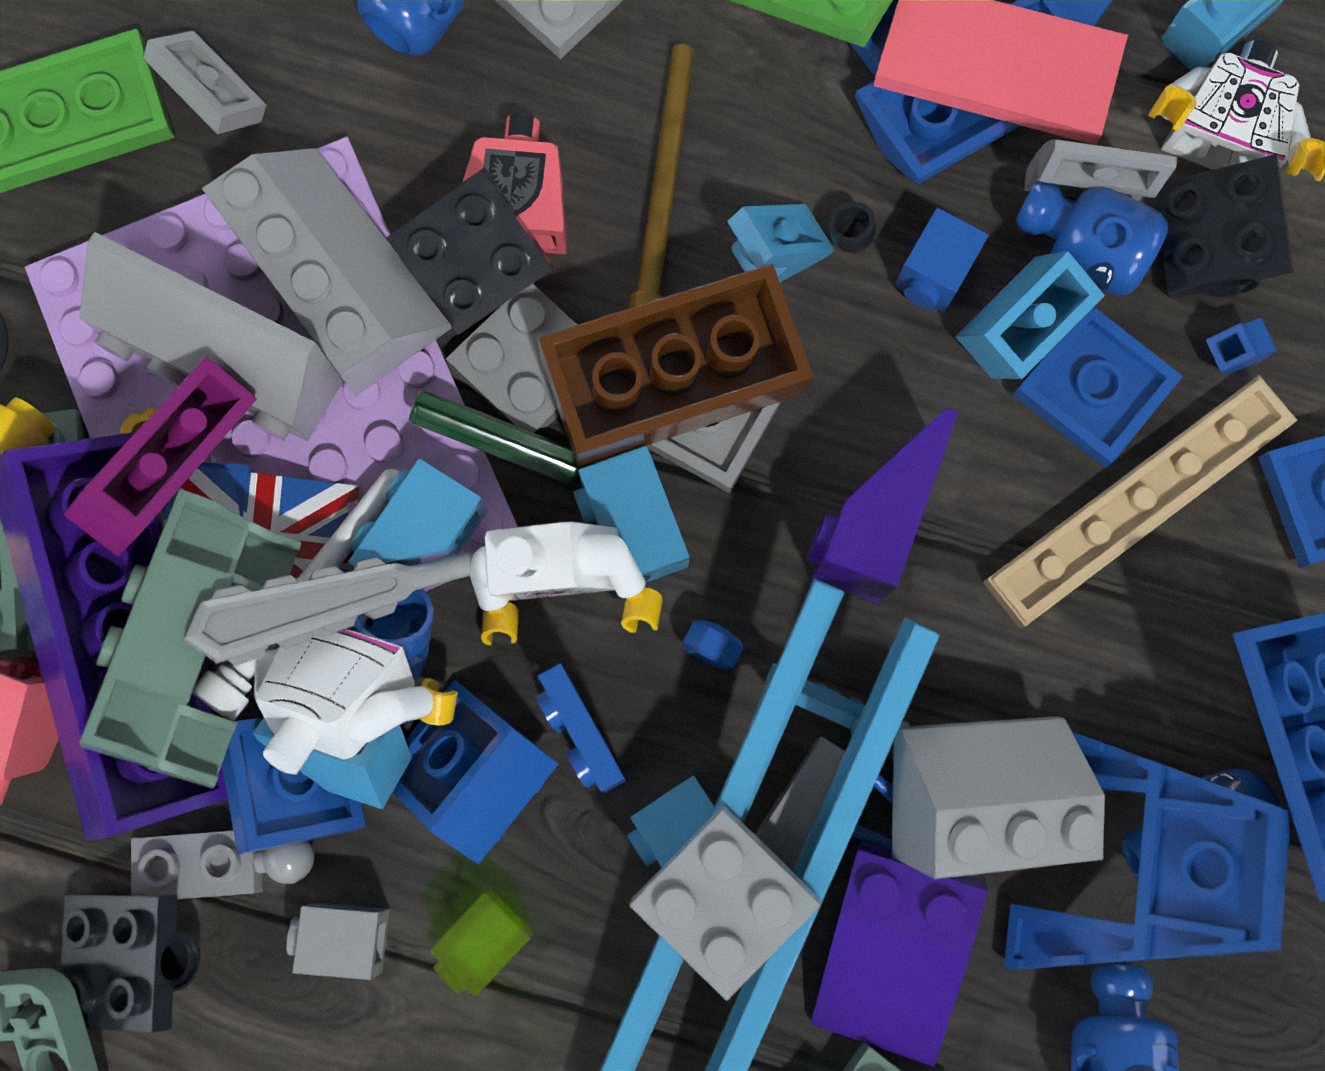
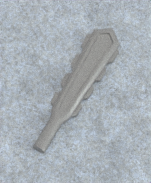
M465 551L412 566L397 563L386 565L379 558L357 562L353 572L344 573L334 566L313 571L308 581L299 582L290 575L267 580L262 590L251 592L243 585L216 590L211 600L200 603L183 641L216 663L228 660L237 666L263 657L267 646L278 644L287 649L311 640L314 630L323 628L332 634L354 626L356 617L365 614L374 620L392 614L397 603L405 600L413 591L470 576V563L473 554L471 551Z

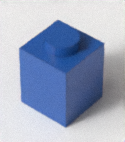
M937 207L906 260L894 286L903 290L905 297L915 305L925 309L936 308L945 313L989 235Z

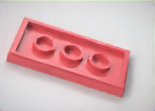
M898 0L873 86L1097 145L1103 133L1128 35L995 0Z

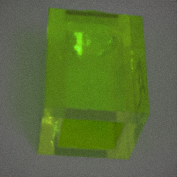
M490 889L484 892L431 948L430 952L439 960L434 966V970L455 992L461 994L467 989L476 997L535 932Z

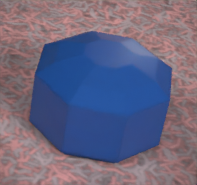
M705 620L693 621L682 642L685 651L724 672L732 671L744 648L740 639L727 628Z

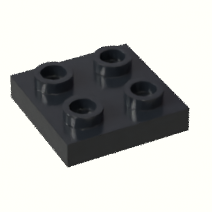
M1276 154L1167 181L1156 195L1157 210L1164 216L1168 224V232L1162 244L1166 288L1171 298L1200 292L1216 297L1239 295L1256 289L1262 279L1294 273L1280 162Z
M485 167L386 237L428 296L451 324L457 335L535 283L554 268L551 260Z
M88 893L65 895L60 973L71 982L76 992L87 1029L142 1033L171 1030L173 992L186 988L194 980L201 958L200 947L196 938L189 932L176 931L178 895Z

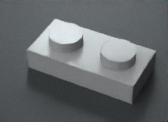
M194 31L147 41L143 59L216 134L261 122L266 104Z

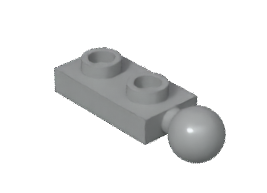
M234 831L131 838V894L178 895V899L260 893L263 892V873H267L271 879L282 884H293L305 878L312 869L314 851L309 841H303L238 855Z

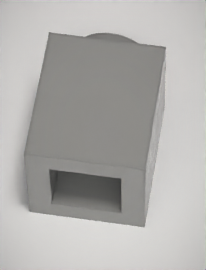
M321 902L301 906L300 916L292 918L287 936V954L295 956L293 973L371 980L383 972L390 909Z

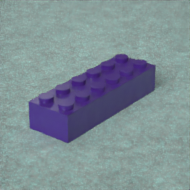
M136 432L7 450L0 455V519L86 841L109 838L228 799L222 765L215 787L210 788L147 769L148 766L80 747V740L109 669L97 664L101 649L111 626L125 629L134 606L122 601L126 586L136 564L149 568L163 528L158 513L139 536L117 557L65 517L64 513L82 490ZM201 669L199 671L195 685L202 677ZM191 693L186 706L213 715L212 709Z

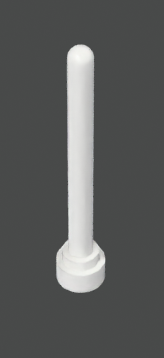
M387 469L378 477L298 577L297 580L299 582L308 581L315 570L334 566L339 568L350 554L352 541L359 529L368 520L376 521L389 503L386 500V493L394 478L400 473L398 470ZM278 644L267 646L265 651L274 649ZM256 659L237 666L231 662L227 667L220 664L214 673L207 670L193 687L192 694L226 719L234 721L249 702L245 695L252 688L248 681L255 674Z

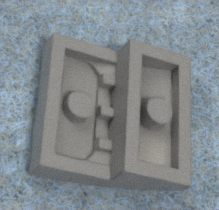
M1051 139L1038 150L1026 170L1024 191H1030L1034 183L1038 181L1056 184L1066 197L1079 198L1086 188L1103 186L1138 201L1143 196L1155 198L1175 170L1177 157Z

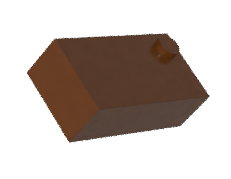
M773 263L538 337L540 358L578 468L803 395L814 378Z

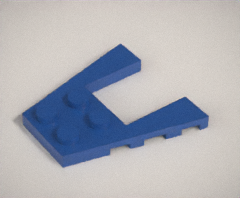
M1072 732L1101 789L1146 794L1135 924L1010 904L1004 968L1032 969L1281 950L1290 811Z

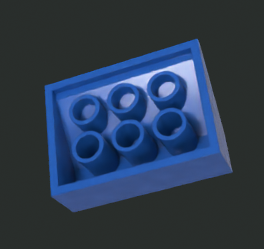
M1325 613L1233 634L1319 901H1325Z

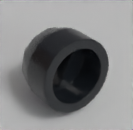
M847 202L838 206L831 213L829 231L836 247L842 251L855 254L865 251L872 244L876 234L875 216L867 205L860 202ZM857 221L864 223L856 237H850Z

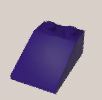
M949 408L943 410L845 501L836 517L825 515L821 527H818L806 558L807 561L816 564L811 577L812 581L817 579L844 591V593L876 605L898 587L958 411Z
M862 839L857 850L810 1024L935 1066L988 893L986 879L977 875L934 879L892 858L891 848Z

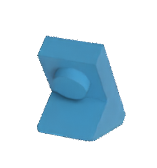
M806 204L745 206L727 221L738 238L732 246V252L744 272L773 263L779 282L821 261L835 251Z

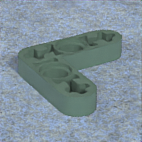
M48 968L0 971V1041H14L23 1071H58L49 1058V1051L55 1052L63 1059L68 1071H98L77 995L71 982L60 972ZM31 997L33 1002L24 1008V1002Z

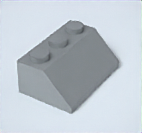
M1042 717L899 727L894 738L892 858L934 879L1103 860L1105 795L1064 718Z

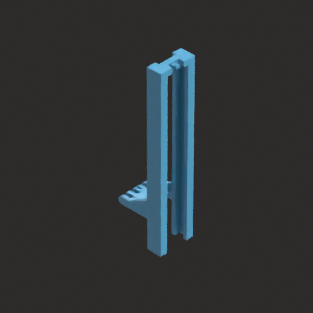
M814 579L777 664L773 663L770 668L749 729L710 818L722 805H725L744 823L795 705L849 728L852 737L793 868V872L820 898L822 903L940 635L928 627L904 618L866 705L853 697L849 699L841 695L840 691L827 688L824 684L819 682L815 684L808 681V674L844 594V591ZM819 908L742 985L705 1071L748 1070ZM660 935L657 937L599 1071H635L684 960Z

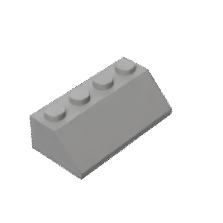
M316 148L252 154L202 188L355 396L452 329L445 316Z
M96 232L93 233L88 241L80 319L99 334L94 341L95 344L125 361H128L132 353L150 362L146 368L149 372L176 387L207 356L257 398L247 410L255 415L252 423L256 427L285 441L289 433L307 442L309 441L343 382L316 342Z

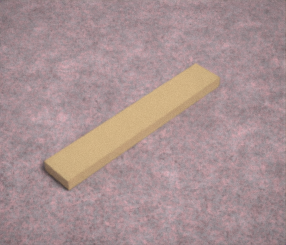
M1257 376L983 581L984 585L1019 629L1024 628L1286 430L1297 419L1261 376Z

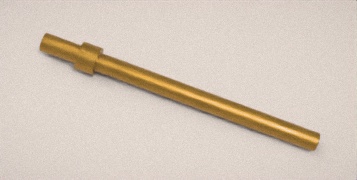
M676 44L672 48L637 292H633L630 295L628 309L663 298L660 296V288L694 58V49L687 44Z

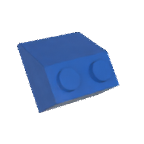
M454 680L445 691L454 690L458 692L453 720L449 724L439 726L420 721L406 739L412 759L393 793L429 832L477 864H480L492 847L502 838L507 828L530 799L541 789L546 779L558 766V763L458 681Z

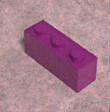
M206 356L82 490L64 513V516L118 557L139 536L253 405L257 398Z

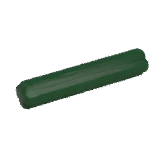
M421 390L417 394L410 410L409 420L412 424L563 483H571L579 472L580 467H577L570 447L427 390Z

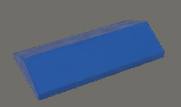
M1017 0L1010 4L1070 20L1056 0ZM874 81L860 88L855 93V99L881 154L916 185L1021 126L874 87Z

